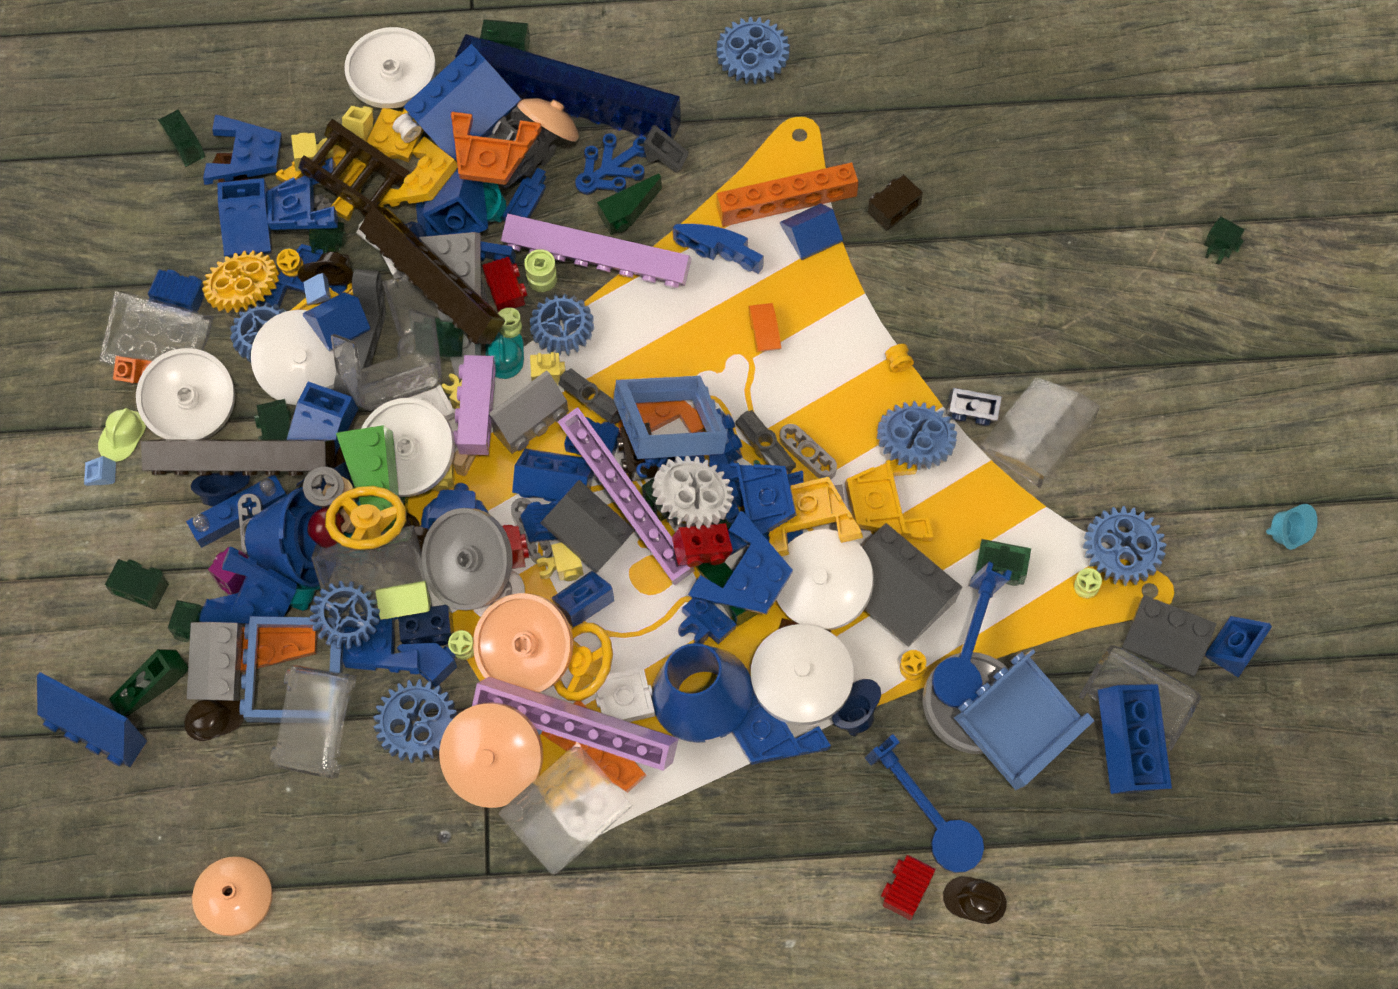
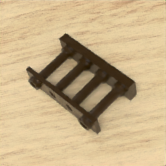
M331 119L324 133V136L327 137L326 142L312 160L303 155L298 167L306 177L315 179L359 209L365 217L372 206H378L393 185L401 187L405 177L410 173V171L334 119ZM334 145H339L347 153L330 173L319 165ZM358 158L366 164V167L354 183L349 186L339 178L353 159ZM373 172H378L385 177V181L369 200L360 194L359 190Z

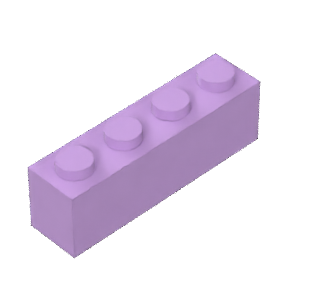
M464 355V363L459 365V379H462V386L457 387V401H460V408L455 409V423H458V431L454 430L453 432L459 454L489 455L491 434L489 413L493 410L496 373L494 356Z

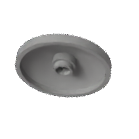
M459 508L448 511L432 524L424 539L421 558L423 574L430 590L447 606L458 610L483 608L501 595L509 581L512 570V549L509 538L501 524L485 511L475 508Z
M973 652L970 660L980 672L983 682L982 686L987 682L991 685L995 681L993 676L1003 667H1006L997 659L982 653ZM961 653L952 655L948 658L960 657ZM934 669L929 675L923 691V708L930 727L943 742L952 748L970 754H984L954 719L961 711L958 708L946 705L935 694L932 685Z

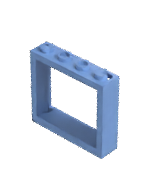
M701 376L616 380L613 400L637 459L724 454L725 445L729 442L727 437L728 429H725L722 423V416L718 414L715 401L711 399L708 386H705ZM692 400L707 431L649 435L636 403Z
M250 616L249 624H245L244 630L245 639H248V649L243 650V664H247L246 674H242L241 688L245 689V699L240 700V715H244L243 717L246 722L340 723L343 643L340 649H336L337 642L332 640L327 711L254 710L258 629L276 627L312 628L318 622H311L310 617ZM325 618L328 625L333 628L335 619Z

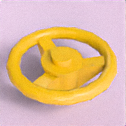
M376 486L356 487L343 492L332 501L325 514V527L331 538L342 546L355 550L375 549L390 543L400 534L406 522V508L401 499L388 489ZM363 496H376L386 499L393 506L380 511L376 506L370 504L358 506L353 499ZM341 507L344 508L355 528L351 538L339 532L335 524L336 514ZM396 518L393 527L381 535V532Z
M581 623L571 628L573 639L582 633H593L598 636L602 647L591 652L589 648L581 646L573 640V653L568 667L570 673L574 676L568 688L564 686L561 679L554 685L557 693L568 701H583L594 695L605 683L611 670L613 660L611 639L605 629L595 623Z

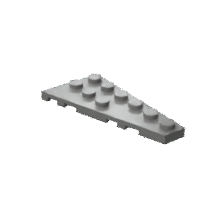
M471 232L419 237L481 297L480 233ZM438 310L454 373L459 378V365L464 363V355L481 356V343L478 345L471 342L467 338L468 334L454 326L453 320Z

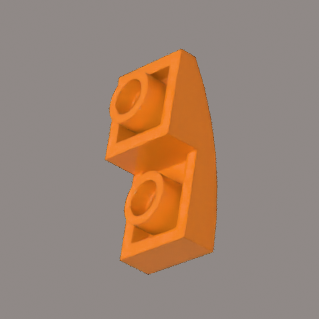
M773 303L750 305L749 314L751 328L754 330L756 352L781 349Z
M116 356L113 380L138 383L143 371L152 360Z

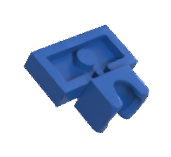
M692 598L682 608V613L688 618L680 624L678 633L681 637L688 633H694V643L703 644L708 639V636H710L719 644L736 628V623L712 602Z

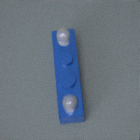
M271 475L268 478H264L222 503L187 520L186 522L200 547L203 548L240 528L238 501L243 495H257L262 501L263 510L286 496L277 477ZM248 498V502L243 505L244 508L249 509V516L244 515V520L254 516L252 508L256 507L257 504L252 502L251 498Z

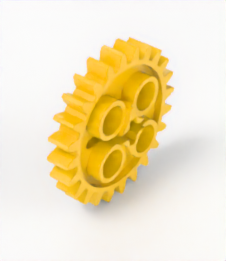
M253 250L247 255L246 251H243L241 256L234 253L233 258L230 259L226 256L224 263L218 261L217 268H210L212 274L205 275L207 280L202 282L204 285L202 290L207 302L211 304L212 308L217 307L218 311L225 308L226 312L229 313L234 308L237 313L241 307L246 311L248 310V305L252 304L256 307V301L264 302V295H272L270 289H276L275 283L279 281L277 277L279 272L273 259L271 260L269 255L264 256L263 252L256 255Z

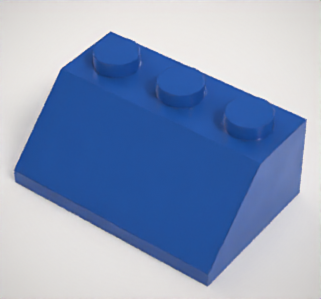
M525 448L514 466L512 493H517L525 498L533 496L542 497L544 500L551 502L561 500L578 480L591 490L594 472L583 457Z

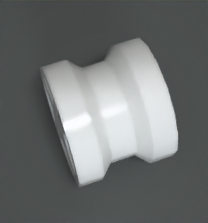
M409 113L399 116L392 126L396 133L401 134V139L405 143L414 140L422 130V127L413 121V117Z

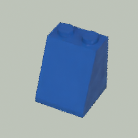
M457 168L434 199L425 202L422 215L440 235L480 233L488 229L483 182L460 179Z

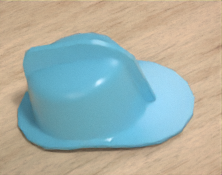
M1301 504L1288 511L1278 512L1273 517L1271 527L1266 530V533L1272 535L1275 542L1285 545L1287 549H1295L1307 543L1314 536L1317 529L1316 511L1309 504Z

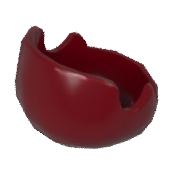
M329 507L317 510L311 516L307 526L310 538L322 548H329L337 543L331 538L325 527V514ZM338 511L335 524L339 532L343 534L341 523H345V520Z

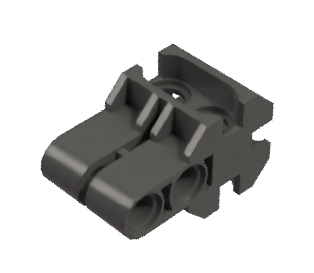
M515 107L512 110L511 119L506 121V117H502L494 127L492 134L487 138L515 141L520 120L535 121L526 116L518 107ZM542 127L541 132L507 184L500 185L506 188L522 175L531 177L536 171L537 164L540 162L542 166H545L556 151V145L550 143L557 138V135Z

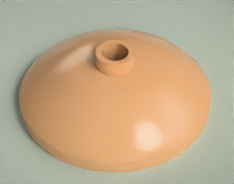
M533 98L523 99L517 104V107L526 116L537 123H541V126L550 132L572 142L578 140V130L572 118L563 110L564 105L558 101L552 100V102Z
M244 857L223 858L209 865L197 879L192 895L193 909L201 924L211 932L222 936L241 935L254 929L267 915L272 902V885L267 873L256 862ZM228 888H232V894L229 896H225V890Z

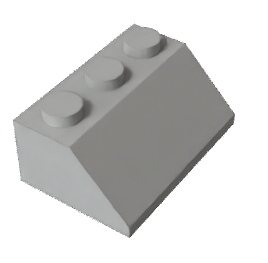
M546 370L491 411L489 416L494 435L513 454L517 450L524 449L534 437L544 434L551 424L555 421L558 422L566 416L569 410L566 398L551 374Z
M223 622L191 623L187 699L239 701L243 624Z

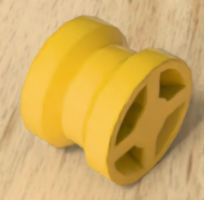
M284 249L277 256V265L284 275L288 277L298 276V270L304 265V262L295 250Z
M906 344L894 345L885 352V357L891 362L890 368L894 373L905 371L914 364L913 358L908 355L909 349Z
M909 650L903 654L900 663L902 676L908 680H917L923 676L926 667L925 656L917 650Z

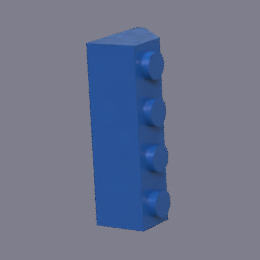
M1158 684L1117 685L1099 689L1098 697L1111 794L1171 789Z

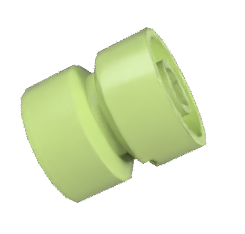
M544 249L530 252L524 262L529 286L537 292L551 290L557 283V271L553 255Z

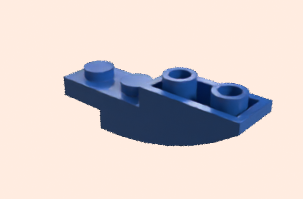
M675 224L673 227V240L682 247L694 250L703 258L708 257L714 260L720 254L725 260L734 261L747 271L759 274L763 269L764 255L748 248V238L724 228L703 224Z
M718 408L716 410L722 416V423L725 429H728L727 437L729 442L725 445L724 454L709 455V460L719 464L738 463L737 460L743 458L740 451L742 443L734 433V420L730 414L726 415ZM739 480L729 482L728 487L733 488L731 493L734 496L733 502L739 507L743 506Z

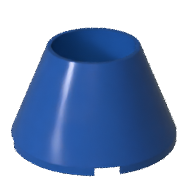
M303 487L295 489L254 515L248 522L245 532V545L248 556L255 559L257 565L267 571L272 569L305 587H316L320 584H325L331 578L337 565L339 550L335 549L334 546L322 548L308 535V522L317 510L322 509V506H315L307 500Z
M692 643L679 647L669 656L654 680L652 687L653 695L651 696L657 720L666 731L684 741L703 743L705 740L717 737L723 738L740 726L750 711L753 701V687L747 668L735 655L720 648ZM711 672L718 675L715 682L702 692L689 694L679 691L682 682L692 674Z

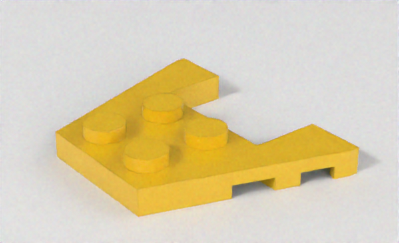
M423 137L412 151L415 157L420 159L417 167L411 174L405 177L404 183L399 189L390 188L378 206L384 207V204H390L394 207L399 206L402 201L412 204L433 200L458 168L457 162L429 139Z
M334 145L332 148L334 156L331 158H333L337 166L347 152L339 145ZM324 158L319 166L326 165L325 160L329 158ZM354 158L339 179L351 186L366 167V164L358 158ZM294 161L292 166L284 171L281 169L275 174L276 178L281 182H285L293 177L297 180L305 176L301 171H295ZM338 197L330 206H334L337 215L347 221L351 219L355 208L341 197Z
M896 458L892 461L889 459L878 467L869 468L846 479L845 486L851 513L860 529L877 532L887 523L902 537L932 541L933 533L929 517L903 519L894 476L916 474V464H913L909 469L906 462L898 465L899 459Z
M829 477L791 485L797 515L769 532V543L781 556L790 555L787 533L832 522H837L838 536L841 543L863 538L861 529L856 524L852 514L847 509Z

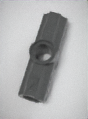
M572 368L564 371L560 376L558 383L560 387L610 424L619 423L621 417L614 400L601 391L594 383L586 380ZM595 393V396L588 400L589 396Z
M753 410L746 411L740 415L735 424L755 448L756 455L764 459L768 465L786 466L788 474H790L796 468V463L779 444L775 433L767 429ZM769 442L771 445L764 447L760 443Z

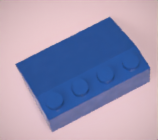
M471 44L403 107L433 141L457 161L451 112L472 114L473 123L470 135L483 137L502 117L511 112L521 99Z
M41 672L37 675V713L44 721L42 724L44 727L55 733L58 729L65 733V738L76 744L79 741L87 744L85 748L96 755H99L100 752L108 755L107 760L119 767L122 763L131 767L147 740L128 718Z

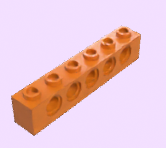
M846 163L718 192L717 210L722 227L808 208L821 203L825 204L856 197L858 179L853 163Z

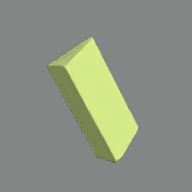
M426 581L376 589L375 591L381 620L430 611L431 600Z

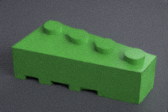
M381 425L336 433L354 487H381L388 489L399 497L393 431ZM376 496L358 497L361 505H374L380 511L393 506L384 498ZM396 518L383 531L391 529Z

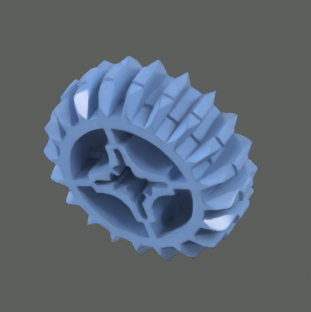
M565 293L562 298H558L555 294L553 300L546 297L545 304L538 302V310H533L530 332L533 335V340L535 343H539L541 350L547 348L549 354L556 350L559 356L562 351H566V354L569 356L571 349L578 352L579 345L586 347V340H591V332L594 330L593 315L590 314V308L585 306L583 300L577 302L575 295L568 299ZM560 319H562V323L564 324V330H562V326L560 325Z
M267 301L261 307L257 302L256 308L252 309L248 306L246 313L240 311L239 315L241 318H234L235 325L231 326L232 334L230 338L234 349L242 358L246 357L247 361L251 363L252 345L259 329L274 316L286 312L284 308L280 309L277 304L271 307Z
M339 581L338 588H336L333 583H330L328 586L329 591L322 588L320 590L322 597H314L313 601L317 605H311L310 611L315 614L310 616V621L318 623L314 624L312 629L313 631L322 630L318 638L321 640L327 636V646L331 645L333 640L337 642L336 649H340L341 644L345 643V647L348 650L351 648L352 641L356 647H360V638L367 642L370 639L369 634L375 633L376 629L373 625H378L379 619L374 616L379 615L380 610L372 608L377 604V600H368L372 593L367 591L363 594V585H359L358 589H354L353 581L349 582L348 587L344 586L343 581ZM340 597L349 598L344 604L330 602ZM357 602L365 612V621L360 619L361 616L355 611L354 607ZM351 606L348 612L349 616L343 619L342 622L339 624L341 614L347 611L348 607ZM324 609L329 611V615L335 619L333 628L325 620ZM346 626L360 628L352 633H340Z

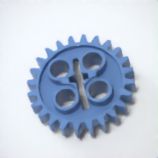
M749 17V21L745 23L741 18L739 25L732 22V29L725 27V34L720 33V40L717 41L718 63L722 64L723 71L728 70L729 77L736 74V81L743 77L746 84L749 82V79H753L754 84H757L758 78L766 82V76L774 79V72L780 74L781 67H786L790 48L788 37L784 36L783 29L777 31V24L770 26V20L761 23V17H759L756 22H753L752 17Z
M914 401L913 405L909 407L904 402L903 408L895 405L894 411L888 409L886 415H882L881 422L878 424L877 439H879V447H884L883 454L891 453L890 460L899 459L898 465L906 462L907 467L910 469L913 464H916L918 470H920L921 466L925 464L930 469L932 462L936 466H940L941 460L946 462L948 455L952 456L957 441V431H954L955 424L950 423V416L943 418V410L935 412L934 405L928 409L926 408V403L918 407L916 401ZM923 422H925V423L923 424L922 431H919V430H920V426L922 425ZM912 439H915L912 447L908 449L911 446Z
M1125 506L1122 507L1120 513L1117 512L1115 507H1112L1110 515L1104 510L1101 518L1095 516L1094 524L1090 523L1087 528L1089 532L1085 533L1084 539L1087 541L1084 542L1083 548L1088 549L1085 553V558H1092L1089 567L1097 565L1096 571L1099 574L1101 572L1105 573V581L1111 576L1115 585L1119 579H1122L1124 586H1127L1129 579L1132 580L1134 585H1137L1139 577L1145 582L1148 579V574L1155 575V568H1160L1162 564L1160 560H1163L1166 553L1163 550L1166 547V543L1161 542L1165 535L1157 534L1160 525H1151L1153 517L1145 520V512L1143 511L1139 516L1135 515V508H1132L1131 512L1127 513ZM1118 527H1126L1129 532H1122ZM1107 542L1112 548L1107 549L1101 543ZM1137 543L1145 544L1148 549L1139 548ZM1120 559L1128 560L1131 565H1123Z
M421 679L417 681L416 686H413L411 681L408 680L406 688H403L399 683L397 684V692L391 689L388 690L390 698L381 697L385 705L376 706L377 711L381 713L373 717L375 722L379 723L373 726L375 732H381L376 737L379 742L384 741L382 743L384 750L390 748L389 753L392 757L399 752L400 761H403L406 755H408L411 763L414 762L415 756H419L421 762H424L426 754L433 759V751H440L441 739L447 726L453 720L452 718L458 715L457 711L452 709L455 706L453 700L447 701L449 694L447 692L441 694L442 689L439 685L433 689L431 681L425 687ZM424 700L425 703L422 705L420 709V704ZM406 702H415L411 709H403V705ZM431 709L439 710L438 714L434 717L426 716L427 712ZM397 725H405V729L401 733L393 732ZM420 733H429V737L426 740H417ZM410 734H411L412 737H411L410 741L407 742L406 739H407V738L410 736Z

